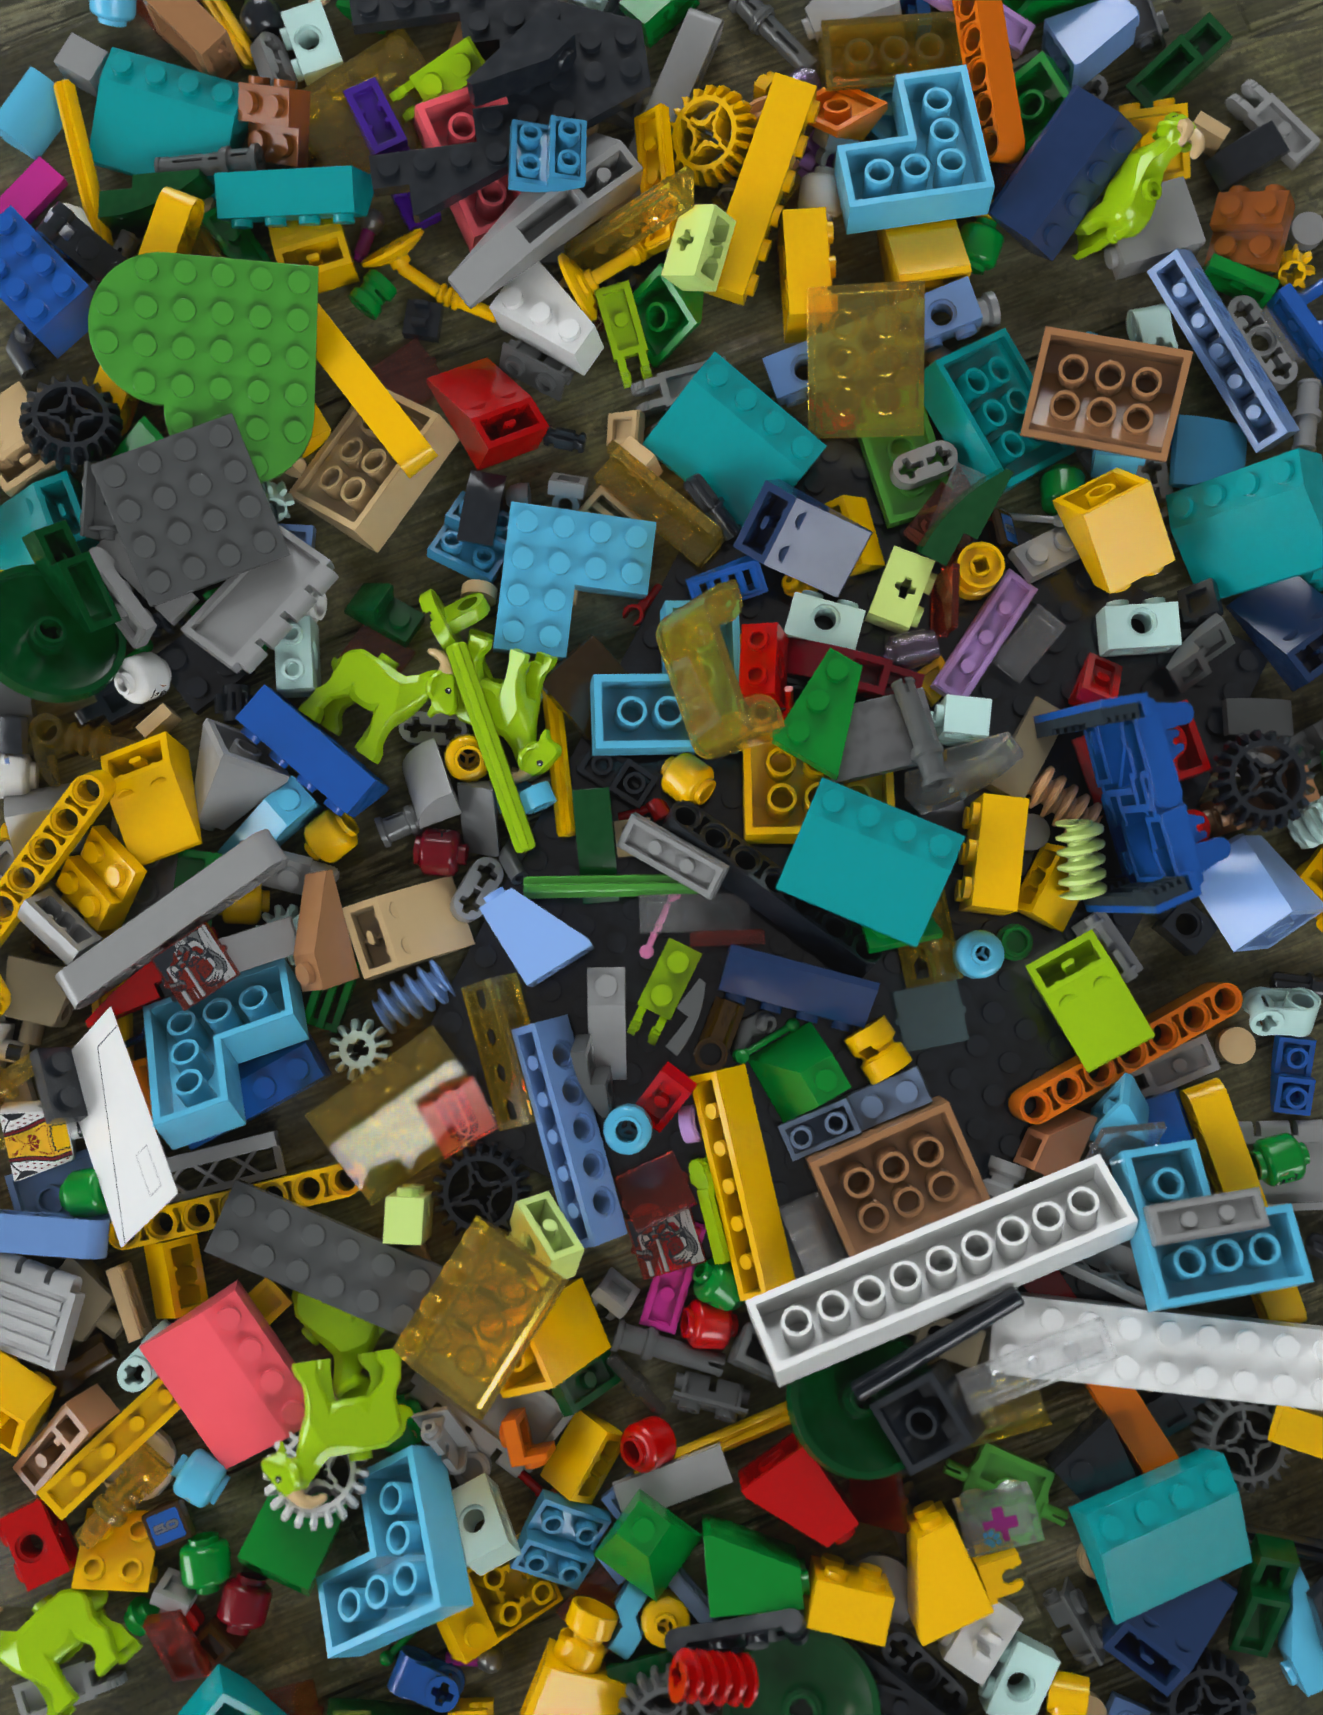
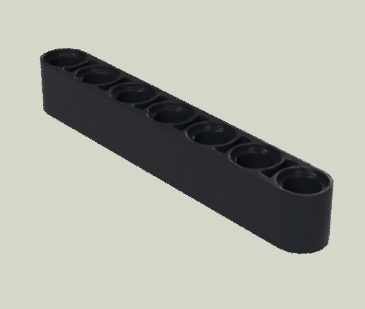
M684 800L673 804L661 827L730 865L722 882L724 887L840 973L863 978L881 959L883 951L869 954L860 925L775 889L783 872L780 866L696 804Z

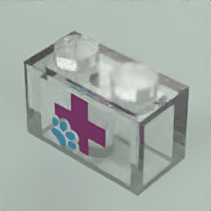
M1007 1480L1000 1483L998 1488L986 1491L970 1489L961 1493L960 1497L953 1498L963 1542L970 1558L1045 1540L1034 1496L1027 1481Z

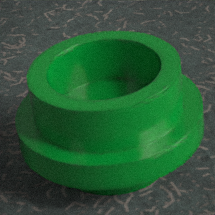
M1020 924L1006 925L996 935L1004 947V957L1007 960L1017 961L1024 959L1032 950V935L1026 927Z
M138 1596L133 1599L124 1614L126 1627L132 1634L139 1637L154 1633L161 1625V1619H158L160 1608L150 1604V1599L144 1596Z

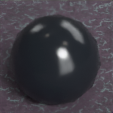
M245 0L240 10L239 18L243 30L250 39L255 40L263 31H268L278 37L280 35L279 29L284 28V21L280 13L283 11L275 0Z

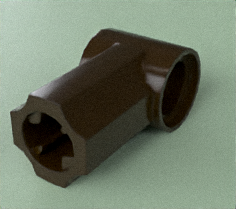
M715 996L698 1043L694 1048V1059L699 1067L706 1071H716L724 1066L746 1009L745 1007ZM708 1043L717 1045L721 1051V1058L714 1065H706L700 1059V1050Z
M101 1331L70 1350L64 1370L52 1371L42 1366L36 1369L38 1372L46 1375L52 1384L56 1386L53 1396L56 1401L87 1382L86 1378L96 1372L98 1373L120 1358L119 1347L113 1338Z

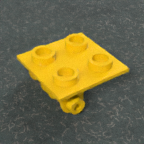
M87 1508L71 1589L149 1592L150 1583H155L157 1580L158 1567L153 1566L156 1550L152 1548L142 1522V1515L148 1511Z

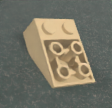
M20 381L0 393V486L11 498L34 482L66 470L69 473L72 472L71 466L66 464L59 471L55 466V461L45 465L41 461V454L33 456L30 452L29 444H25L23 441L22 429L19 426L20 407L22 402H27L26 396L28 392Z
M453 876L443 877L375 896L342 908L364 979L374 980L429 961L430 959L475 945L469 923L458 921L450 911V903L457 890Z

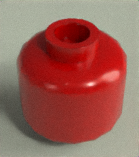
M694 1299L688 1308H684L680 1320L681 1335L683 1338H687L692 1348L724 1349L729 1344L731 1337L737 1335L738 1317L736 1314H732V1311L718 1309L699 1299Z
M649 1416L636 1421L623 1431L620 1444L621 1456L624 1462L635 1471L640 1473L652 1472L674 1458L676 1453L674 1431L663 1418L658 1416Z

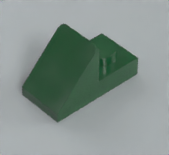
M363 583L344 609V614L404 648H407L425 621V614L394 598V588L390 583Z
M608 1349L551 1390L563 1416L568 1417L583 1409L621 1382L623 1378Z

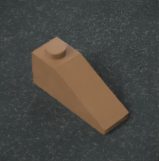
M332 869L305 874L293 953L296 965L295 974L301 984L302 992L325 990L360 978Z
M96 1383L64 1403L12 1468L32 1493L37 1496L36 1492L112 1422L121 1411Z

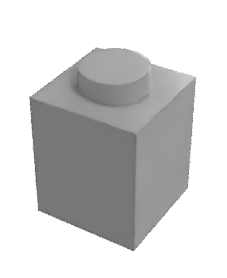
M71 33L56 56L54 63L64 79L70 80L78 88L97 97L100 76L109 53L82 37Z

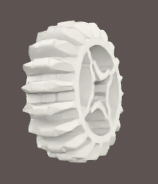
M291 1431L289 1432V1438H287L290 1444L288 1446L285 1444L287 1455L295 1457L299 1437ZM280 1441L274 1443L276 1451L279 1448ZM348 1454L342 1455L349 1469V1479L344 1488L331 1473V1468L337 1456L329 1458L324 1463L325 1469L323 1470V1477H327L326 1481L317 1478L313 1483L309 1484L305 1494L311 1496L316 1492H324L329 1496L333 1495L336 1499L313 1509L297 1506L282 1495L273 1484L268 1485L264 1488L266 1496L279 1495L270 1503L271 1509L274 1511L283 1505L286 1506L281 1514L283 1522L289 1520L293 1513L297 1514L294 1527L297 1529L302 1527L305 1517L311 1518V1531L317 1530V1518L324 1517L325 1526L331 1528L333 1526L332 1513L336 1512L339 1519L344 1521L348 1515L343 1505L346 1504L353 1509H357L359 1506V1501L352 1493L361 1495L366 1492L367 1487L362 1483L356 1482V1480L369 1477V1470L357 1468L366 1463L368 1459L349 1462ZM263 1472V1479L270 1481V1479Z

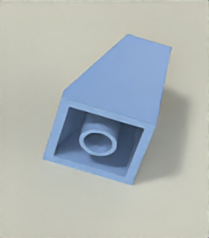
M1242 833L1228 840L1231 846L1229 856L1202 873L1204 882L1200 885L1202 894L1199 895V898L1233 952L1269 949L1323 912V902L1261 835H1244Z
M503 887L492 891L483 898L486 904L479 907L523 981L529 987L533 988L595 949L588 938L513 888L506 891Z

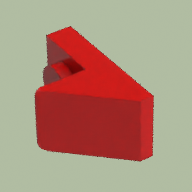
M1089 652L1070 694L1068 703L1072 706H1078L1118 697L1123 666Z
M667 1062L635 1104L646 1110L651 1117L653 1128L660 1133L698 1084L670 1062Z

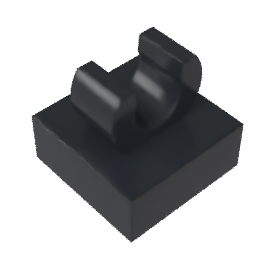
M408 299L402 331L404 338L439 343L444 314L443 304L427 300Z
M1212 578L1177 591L1183 621L1188 627L1205 622L1216 612L1220 616L1224 615L1218 586Z

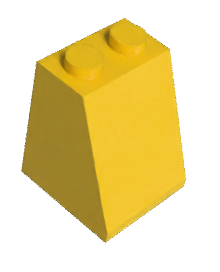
M956 219L877 230L889 307L971 275V264Z
M1116 467L1052 500L1093 584L1109 594L1123 592L1136 580L1144 576L1156 575L1164 569L1165 565L1175 561L1150 480Z
M582 1277L558 1283L473 1328L503 1399L552 1389L611 1348Z
M930 1500L917 1505L913 1509V1513L906 1516L907 1597L909 1616L922 1646H925L994 1613V1609L956 1526L942 1501L934 1503V1501Z
M549 1638L519 1715H617L622 1711L618 1708L619 1699L621 1697H628L625 1693L627 1684L607 1676L606 1662L602 1661L599 1671L594 1674L574 1670L554 1656L553 1649L556 1640Z

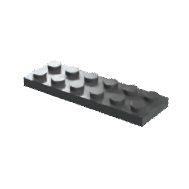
M241 1179L235 1180L204 1252L412 1341H415L446 1269L442 1265L393 1244H383V1240Z

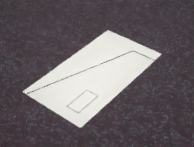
M109 1007L71 1051L88 1116L78 1123L97 1174L120 1246L123 1247L178 1194L158 1135L153 1127V1121L112 1007Z

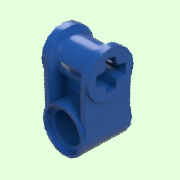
M404 1645L401 1647L387 1688L400 1698L412 1700L436 1712L444 1713L456 1706L460 1694L465 1687L466 1680L460 1667L446 1663V1661L429 1654L421 1648ZM443 1682L450 1685L448 1693L441 1690Z

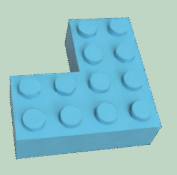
M967 65L895 75L891 107L898 137L837 146L834 175L846 235L985 215L989 212L995 184Z
M511 501L493 652L509 654L510 649L517 648L529 654L530 657H536L537 652H543L557 657L559 661L566 658L574 590L645 599L648 595L657 522Z
M665 600L660 610L662 674H594L591 679L592 756L680 755L686 752L691 754H737L745 747L743 700L738 695L741 649L739 600Z
M285 958L237 973V975L226 982L222 979L217 986L203 985L201 987L206 993L203 997L197 988L189 990V996L194 1002L190 1006L185 998L175 1003L170 997L143 1006L153 1127L172 1150L246 1125L238 1064L309 1039L301 986Z
M1196 1139L1121 1151L1109 1159L1113 1177L1138 1219L1136 1232L1133 1239H1130V1244L1148 1313L1292 1288L1314 1282L1291 1203L1265 1207L1270 1226L1266 1228L1152 1246L1143 1207L1211 1195Z
M411 1445L366 1468L369 1470L368 1478H358V1482L367 1487L366 1492L361 1494L370 1551L316 1577L328 1659L364 1656L474 1606L448 1470L441 1460L442 1455L438 1456L431 1446Z

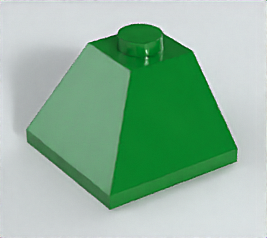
M1043 50L1014 74L1025 137V150L1021 159L1027 154L1072 89L1056 62Z
M659 264L633 293L648 347V353L646 354L653 368H658L702 321L703 291H682L661 276L664 264Z
M811 1022L804 1024L797 1031L785 1035L752 1054L748 1059L751 1068L783 1123L819 1107L852 1087L834 1055Z
M639 1488L594 1552V1555L657 1602L702 1535Z

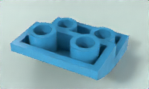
M555 115L550 116L548 125L512 119L510 127L508 190L558 192L584 187L586 183L587 121Z
M1178 415L1172 437L1169 486L1185 489L1244 468L1246 464L1247 438L1239 424L1208 417Z
M461 491L446 513L444 525L427 548V557L470 579L485 580L493 584L503 568L509 513L502 510L499 514L494 547L458 541L457 534L466 493Z
M542 1489L517 1540L522 1554L510 1560V1568L578 1590L595 1563L593 1550L611 1523L610 1512L589 1504L569 1501L563 1495Z

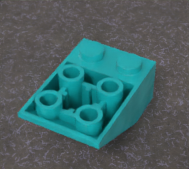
M67 470L30 484L0 505V570L20 565L35 564L21 538L33 530L63 520L67 521L81 553L89 551V549L96 547L101 542L80 536L83 487Z

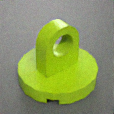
M432 589L420 594L419 597L422 611L425 614L431 612L430 617L432 621L430 622V628L445 652L446 647L449 645L463 642L460 631L476 624L487 616L490 611V605L482 593L478 592L467 595L446 607Z

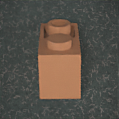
M1069 1108L1044 1123L1028 1127L1013 1162L1043 1176L1078 1163L1087 1142L1090 1140L1089 1137L1098 1118L1080 1110Z

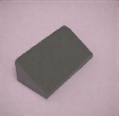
M491 781L457 782L459 806L462 812L460 815L463 841L469 845V852L491 857L500 856L501 841L497 802Z

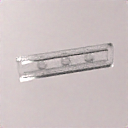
M1097 1317L957 1373L955 1376L968 1409L974 1415L1116 1358L1118 1355L1104 1320L1101 1317Z

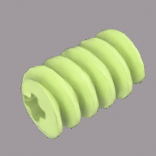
M1090 819L1056 821L1055 826L1066 828V833L1056 836L1055 840L1067 843V847L1056 851V855L1068 858V862L1058 865L1057 870L1066 872L1069 876L1058 881V885L1069 888V892L1061 894L1059 897L1066 900H1085L1106 893L1107 885L1100 882V880L1106 877L1107 871L1099 867V865L1105 863L1106 856L1103 853L1097 852L1104 848L1105 841L1102 838L1095 837L1104 832V826Z

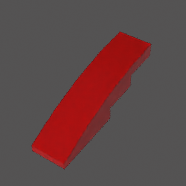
M211 927L207 929L214 941L221 939L216 928ZM173 958V962L171 963L170 967H171L172 965H175L174 958ZM152 960L114 990L85 1021L87 1027L91 1029L109 1007H112L114 1016L118 1020L143 1009L145 1005L165 999L159 984L163 983L162 977L164 976L155 962Z

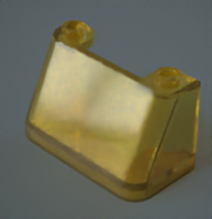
M736 579L713 586L663 618L656 631V641L691 745L695 753L705 759H716L767 743L785 727L780 709L776 701L770 696L759 694L743 698L719 627L735 620L741 612L743 603Z

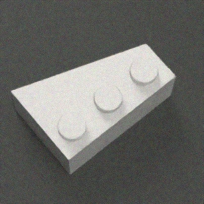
M540 261L504 285L489 306L500 329L584 376L604 349L595 325Z

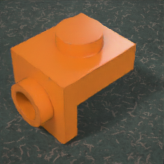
M525 1407L510 1410L501 1421L499 1427L500 1442L504 1448H507L511 1468L524 1465L525 1469L531 1470L547 1464V1460L550 1459L556 1450L555 1441L533 1443Z

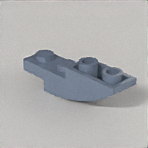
M918 1065L877 1084H868L779 1125L778 1129L792 1161H795L858 1135L865 1129L933 1101V1098Z

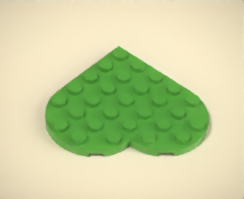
M152 252L134 256L113 268L100 282L93 295L88 314V333L93 352L104 372L123 391L143 402L164 406V416L170 436L232 413L261 484L272 481L283 475L302 457L309 445L314 428L319 266L169 252Z

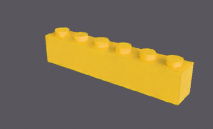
M775 72L726 212L737 222L716 292L703 291V293L744 306L747 295L754 296L760 275L755 274L759 261L766 262L772 241L767 238L771 227L778 228L782 210H784V206L779 204L783 193H790L794 184L796 171L792 170L796 157L802 159L806 150L809 137L805 136L804 133L808 123L814 124L818 116L821 102L816 100V85Z
M740 1064L697 1074L689 1078L698 1084L692 1094L740 1301H746L794 1281L795 1276L746 1065Z

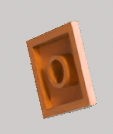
M836 80L816 92V100L820 101L821 105L815 123L808 124L836 138L863 141L888 110V102Z

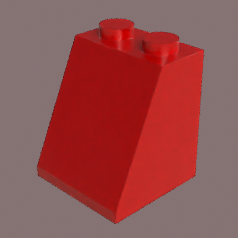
M794 1431L738 1470L741 1491L747 1499L827 1548L835 1542L837 1545L842 1544L854 1535L856 1531L854 1528L859 1525L851 1502L831 1473L809 1456L800 1444Z

